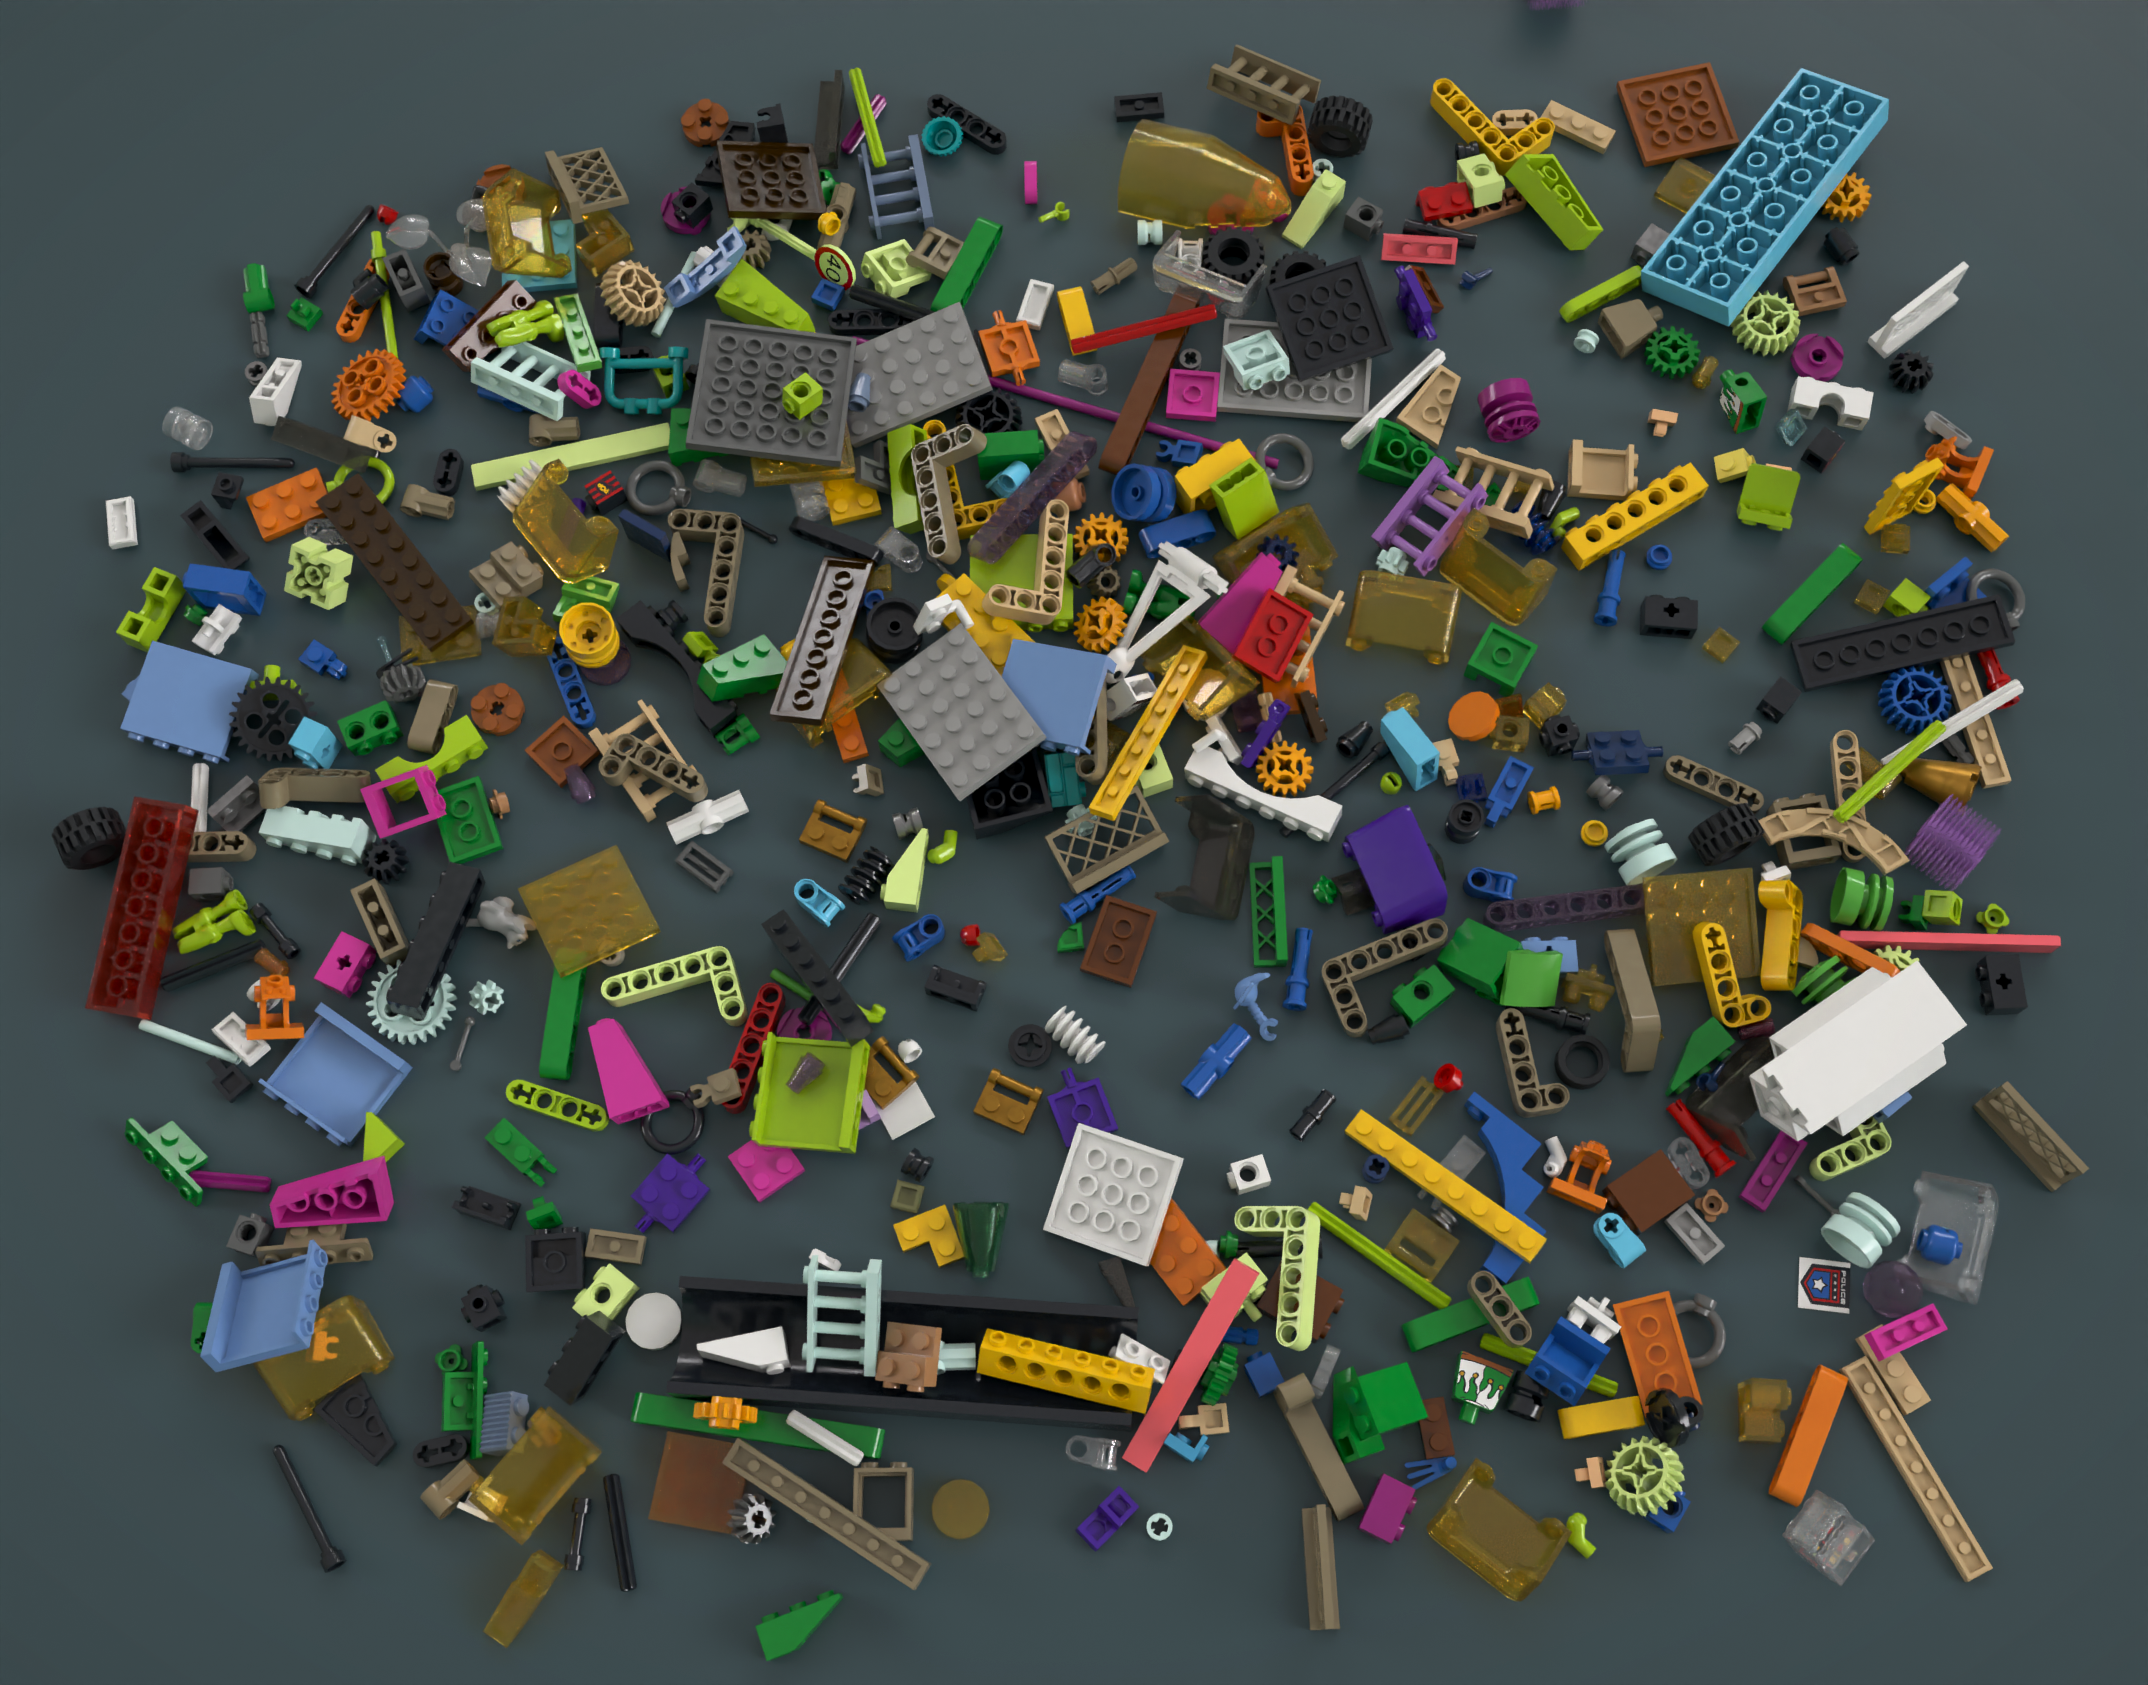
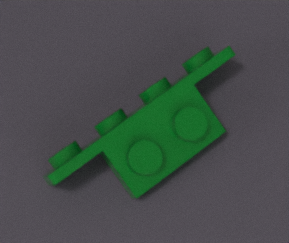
M132 1117L127 1119L124 1133L127 1141L133 1146L136 1145L142 1151L145 1160L150 1164H154L160 1170L162 1177L167 1182H172L178 1188L179 1194L185 1201H190L195 1207L200 1205L203 1190L189 1176V1173L206 1164L208 1156L173 1121L148 1134Z
M477 1341L472 1344L471 1372H444L442 1378L441 1432L470 1431V1460L482 1458V1453L479 1449L481 1448L480 1442L482 1440L480 1437L482 1436V1419L484 1418L482 1414L485 1407L483 1406V1395L487 1393L488 1386L487 1378L483 1377V1366H486L488 1361V1350L484 1348V1341Z

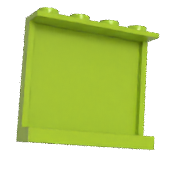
M1038 534L970 535V579L985 594L996 584L1034 590ZM1067 534L1065 571L1073 565V534ZM1048 535L1051 540L1056 541L1053 536ZM1046 559L1050 564L1055 565L1052 560ZM1065 571L1061 611L1048 625L1013 620L1022 630L1040 632L1042 629H1053L1057 632H1064L1068 629H1074L1073 584L1066 577ZM1044 582L1048 588L1053 589L1049 583ZM992 597L996 603H1001L998 598ZM1017 601L1019 606L1026 608L1025 604ZM1042 606L1046 612L1051 613L1048 607Z
M768 1032L767 1040H764L762 1044L763 1067H760L758 1070L759 1094H755L753 1103L754 1110H756L755 1120L751 1121L749 1135L752 1137V1141L758 1146L855 1154L870 1045L866 1040L862 1039L851 1047L848 1042L776 1037L772 1032Z

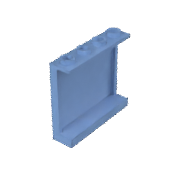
M1013 639L1002 678L1047 737L1039 743L1040 747L1049 751H1056V748L1064 749L1065 753L1073 756H1079L1080 753H1091V750L1085 746L1106 673L1114 674L1117 664L1107 655Z
M152 641L120 729L128 733V738L143 743L144 739L153 741L152 745L168 750L169 746L178 748L177 752L193 757L194 753L203 755L202 759L211 763L218 764L219 760L229 763L230 759L225 756L235 728L229 726V723L236 721V717L230 716L229 712H234L238 709L232 705V702L240 703L241 699L237 693L246 695L245 685L250 686L251 681L258 680L260 675L247 667Z
M321 1002L314 1010L319 1016L306 1031L304 1038L298 1041L267 1082L261 1078L258 1082L266 1087L263 1092L273 1100L277 1101L280 1097L287 1103L284 1107L294 1115L298 1116L301 1112L308 1118L305 1123L317 1131L324 1128L328 1131L329 1134L326 1138L339 1147L342 1143L352 1147L365 1130L366 1112H372L377 1115L413 1067Z
M310 1240L308 1251L305 1255L242 1272L233 1262L222 1264L200 1357L215 1372H220L309 1348L311 1337L314 1333L316 1312L319 1309V1297L323 1287L325 1266L328 1263L326 1252L314 1240Z

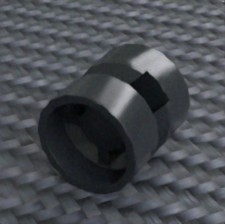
M1472 800L1456 802L1451 807L1445 821L1444 830L1447 837L1457 844H1466L1473 841L1484 821L1482 808Z
M1517 1370L1512 1383L1515 1391L1508 1395L1504 1410L1522 1419L1539 1423L1545 1408L1542 1400L1548 1399L1550 1390L1525 1374V1371Z

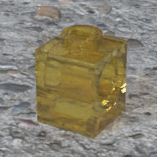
M1548 682L1525 702L1522 711L1541 729L1546 719L1557 715L1563 710L1567 700L1564 693L1558 687H1553Z
M1499 715L1495 722V728L1489 733V739H1493L1492 749L1524 753L1528 744L1530 719ZM1510 730L1513 732L1514 736L1507 737L1503 734L1502 731Z

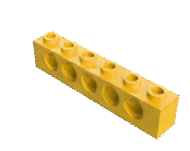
M1691 462L1683 467L1679 465L1672 469L1668 476L1662 480L1657 478L1645 490L1641 492L1637 490L1630 494L1625 502L1621 504L1619 502L1614 503L1603 515H1594L1581 528L1574 527L1564 535L1565 539L1561 548L1577 570L1580 571L1609 554L1610 550L1619 548L1701 499L1709 485ZM1670 488H1675L1679 492H1674ZM1649 500H1654L1659 505L1652 504ZM1629 512L1635 513L1638 517H1632ZM1608 525H1614L1617 530L1609 528ZM1587 537H1592L1597 542H1591L1587 539Z
M987 1328L980 1346L977 1373L1145 1414L1151 1394L1155 1369Z

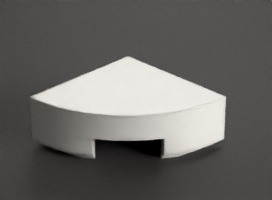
M816 1248L812 1250L809 1256L810 1260L812 1255H818V1265L831 1271H839L841 1267L840 1261L827 1256L826 1253Z

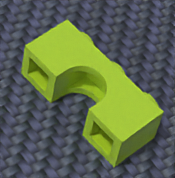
M156 567L153 568L142 587L146 594L144 607L138 614L128 611L116 631L128 645L147 653L152 641H158L186 592L183 582L176 575Z

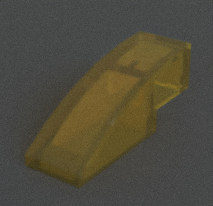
M541 1549L531 1554L518 1578L509 1586L483 1632L505 1648L509 1647L534 1613L564 1565Z

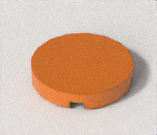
M1481 691L1464 695L1453 705L1449 712V728L1461 740L1477 741L1482 739L1495 728V721L1500 715L1499 706L1489 694Z

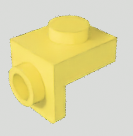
M1744 448L1715 456L1717 480L1723 483L1746 476L1749 465L1756 463L1754 456L1749 455Z

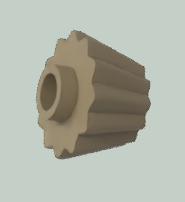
M1106 566L1089 581L1087 587L1091 589L1092 595H1097L1098 599L1103 596L1108 600L1111 596H1116L1117 590L1121 589L1120 581L1122 578L1118 576L1116 569ZM1101 578L1108 580L1107 587L1102 586Z

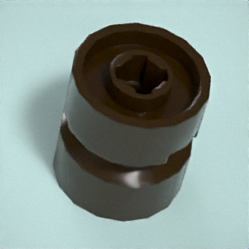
M437 252L428 256L424 262L423 269L435 294L440 289L452 296L459 294L464 282L452 256L444 252Z

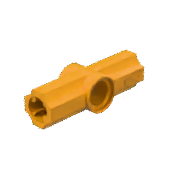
M1953 483L1949 484L1936 497V501L1954 517V524L1959 531L1968 535L1972 534L1990 552H1994L2009 537L1990 518V512L1983 503L1971 501Z

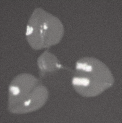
M471 199L462 203L457 209L456 217L460 224L466 225L464 229V244L455 243L451 246L450 250L445 247L433 231L428 230L430 226L429 220L421 215L411 214L397 219L388 228L386 238L401 248L417 249L427 242L428 236H431L444 253L451 255L449 266L456 276L469 283L485 287L487 276L492 266V258L485 249L479 247L470 248L469 231L471 228L476 232L488 230L496 220L498 208L495 201L491 199Z

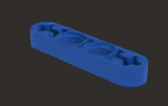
M552 637L545 643L544 650L570 717L578 728H590L596 721V713L576 663L569 657L561 637ZM555 646L560 647L563 659H558L554 652ZM565 666L572 667L573 671L570 676H559L561 668ZM573 688L581 690V695L577 699L568 698V692ZM582 705V708L587 714L586 720L582 721V719L580 718L581 715L577 706Z

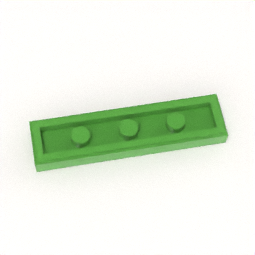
M578 293L554 298V305L561 318L564 334L577 372L602 368V361Z

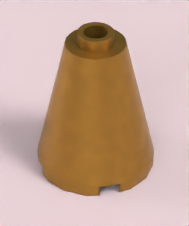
M1916 758L1902 770L1901 776L1905 777V784L1940 805L1952 795V800L1948 804H1952L1951 802L1957 799L1958 801L1955 803V806L1959 805V802L1962 803V806L1958 809L1960 811L1971 800L1982 766Z

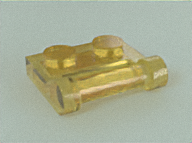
M1413 1208L1384 1250L1390 1255L1392 1253L1397 1255L1425 1275L1424 1279L1432 1283L1460 1241ZM1404 1237L1436 1261L1431 1267L1401 1246L1399 1243Z

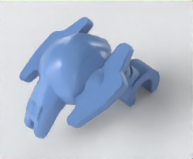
M1257 973L1237 983L1235 987L1237 1002L1233 1008L1236 1010L1239 1005L1248 1006V1010L1260 1026L1259 1031L1262 1038L1272 1041L1276 1038L1277 1034L1269 1033L1267 1026L1275 1027L1278 1021L1273 1018L1267 1019L1263 1015L1264 1013L1260 1011L1261 1009L1258 1007V1004L1255 1003L1258 995V983L1268 978L1270 974Z

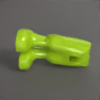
M547 300L538 301L534 308L529 311H514L509 315L490 322L486 326L491 336L495 337L494 340L499 348L532 341L540 333H546L552 342H560L564 338L561 318L558 314H553V306Z
M237 889L230 891L216 907L203 908L173 928L174 938L180 939L177 942L179 952L186 954L216 943L222 938L223 933L231 930H237L245 936L254 934L256 932L255 925L250 916L244 912L248 909L243 895ZM231 913L228 917L216 923L218 918Z

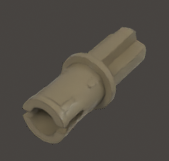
M1130 257L1114 268L1109 267L1106 273L1092 280L1090 284L1093 286L1092 288L1095 293L1100 295L1113 285H1119L1120 281L1135 272L1138 266L1134 259Z

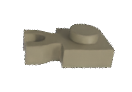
M733 1068L708 1076V1084L706 1085L695 1084L690 1086L692 1093L702 1092L701 1098L693 1100L694 1106L697 1108L706 1106L711 1100L718 1105L742 1096L737 1072Z

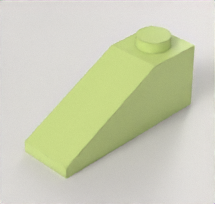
M1325 169L1308 191L1282 233V237L1302 249L1343 199L1346 181Z
M925 828L920 830L887 877V883L881 886L880 899L884 900L886 909L918 913L929 842L928 830Z

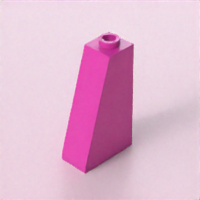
M1261 552L1228 588L1227 593H1223L1198 621L1208 633L1232 654L1265 591L1269 588L1274 590L1283 573L1279 568L1281 562L1271 553L1266 556Z
M605 1018L597 1021L596 1025L588 1027L611 1120L619 1125L670 1107L669 1101L622 1025L615 1019Z

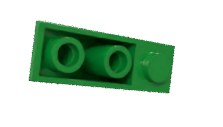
M1714 1016L1687 1038L1666 1089L1665 1095L1667 1097L1674 1091L1677 1095L1681 1094L1691 1085L1688 1080L1695 1075L1698 1077L1703 1073H1707L1712 1069L1709 1066L1712 1061L1717 1059L1721 1062L1732 1053L1729 1048L1736 1041Z
M1354 1366L1335 1374L1333 1382L1332 1437L1343 1465L1385 1450L1381 1435L1361 1441L1348 1404L1344 1398L1340 1385L1358 1377Z
M830 1590L816 1596L818 1601L807 1605L806 1601L790 1606V1613L780 1617L778 1612L762 1617V1624L755 1627L766 1661H772L799 1650L840 1603L843 1595L841 1593L834 1594V1591Z

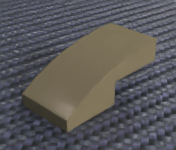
M678 531L673 533L671 565L678 588L682 592L690 589L682 567L691 564Z

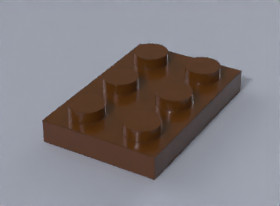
M1106 895L1080 971L1131 988L1153 928L1157 911Z

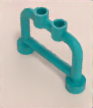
M668 347V358L620 359L619 348H600V359L605 360L604 393L607 402L614 408L624 409V414L639 415V409H647V414L661 415L662 409L674 407L682 398L683 359H688L689 348ZM673 368V392L667 399H619L615 396V369Z

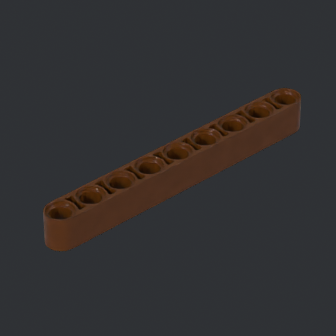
M1177 289L1164 316L1199 307L1201 297ZM1191 325L1156 333L1102 453L1098 467L1100 470L1117 475L1122 468L1130 464L1169 377L1170 369L1173 368Z

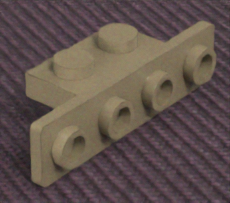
M346 1224L288 1227L283 1245L257 1247L255 1251L260 1266L307 1254L310 1240H314L326 1252L328 1257L327 1264L369 1261L373 1259L374 1255L367 1238L344 1240Z

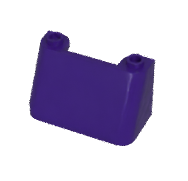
M1409 805L1398 807L1345 836L1344 843H1342L1343 852L1346 858L1350 857L1352 861H1357L1375 902V911L1372 912L1373 921L1376 927H1381L1384 935L1445 914L1448 899L1447 889Z

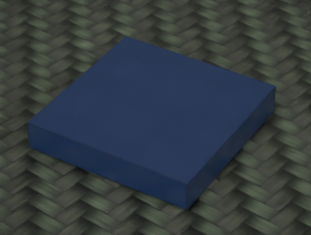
M623 509L618 517L628 539L670 562L671 545L666 532Z

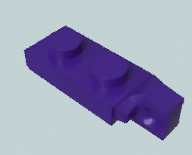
M1275 699L1269 706V718L1267 721L1263 720L1257 727L1255 734L1258 736L1253 744L1249 742L1242 751L1241 756L1244 758L1241 764L1247 768L1256 766L1258 756L1263 755V750L1265 747H1268L1282 725L1283 719L1291 708L1289 705L1279 699Z

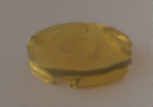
M964 1479L953 1480L942 1486L935 1495L932 1504L933 1520L938 1529L948 1537L956 1539L971 1538L980 1532L987 1523L990 1513L989 1500L983 1489L974 1482Z

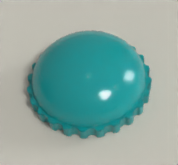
M945 116L937 117L925 125L923 134H921V140L925 149L930 154L942 157L956 152L957 148L960 147L959 145L962 144L963 132L954 119L946 118Z

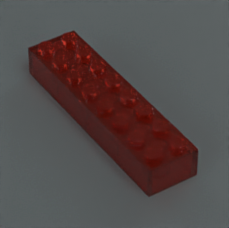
M134 796L85 1009L151 1020L199 810L184 804Z

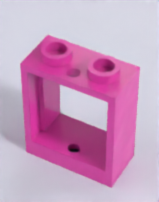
M427 765L360 789L380 839L446 815L445 800L438 794L435 786V775L429 770ZM415 777L429 814L396 825L382 788Z

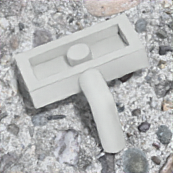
M945 594L925 602L913 628L918 635L924 632L933 633L941 627L943 619L954 611L965 629L971 628L974 622L960 600L952 601L949 595Z
M1212 712L1204 718L1208 724L1205 727L1208 734L1192 744V747L1199 753L1215 741H1218L1221 746L1218 750L1223 753L1226 761L1239 765L1244 758L1241 756L1240 748L1221 717Z

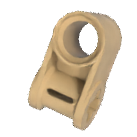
M354 415L351 416L343 438L355 444L367 446L385 453L392 451L397 442L395 435L389 430ZM385 435V438L389 439L388 443H383L381 445V443L377 441L378 437H384Z

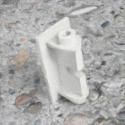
M1122 1333L1117 1347H1112L1109 1356L1113 1359L1154 1368L1153 1383L1164 1384L1170 1360Z

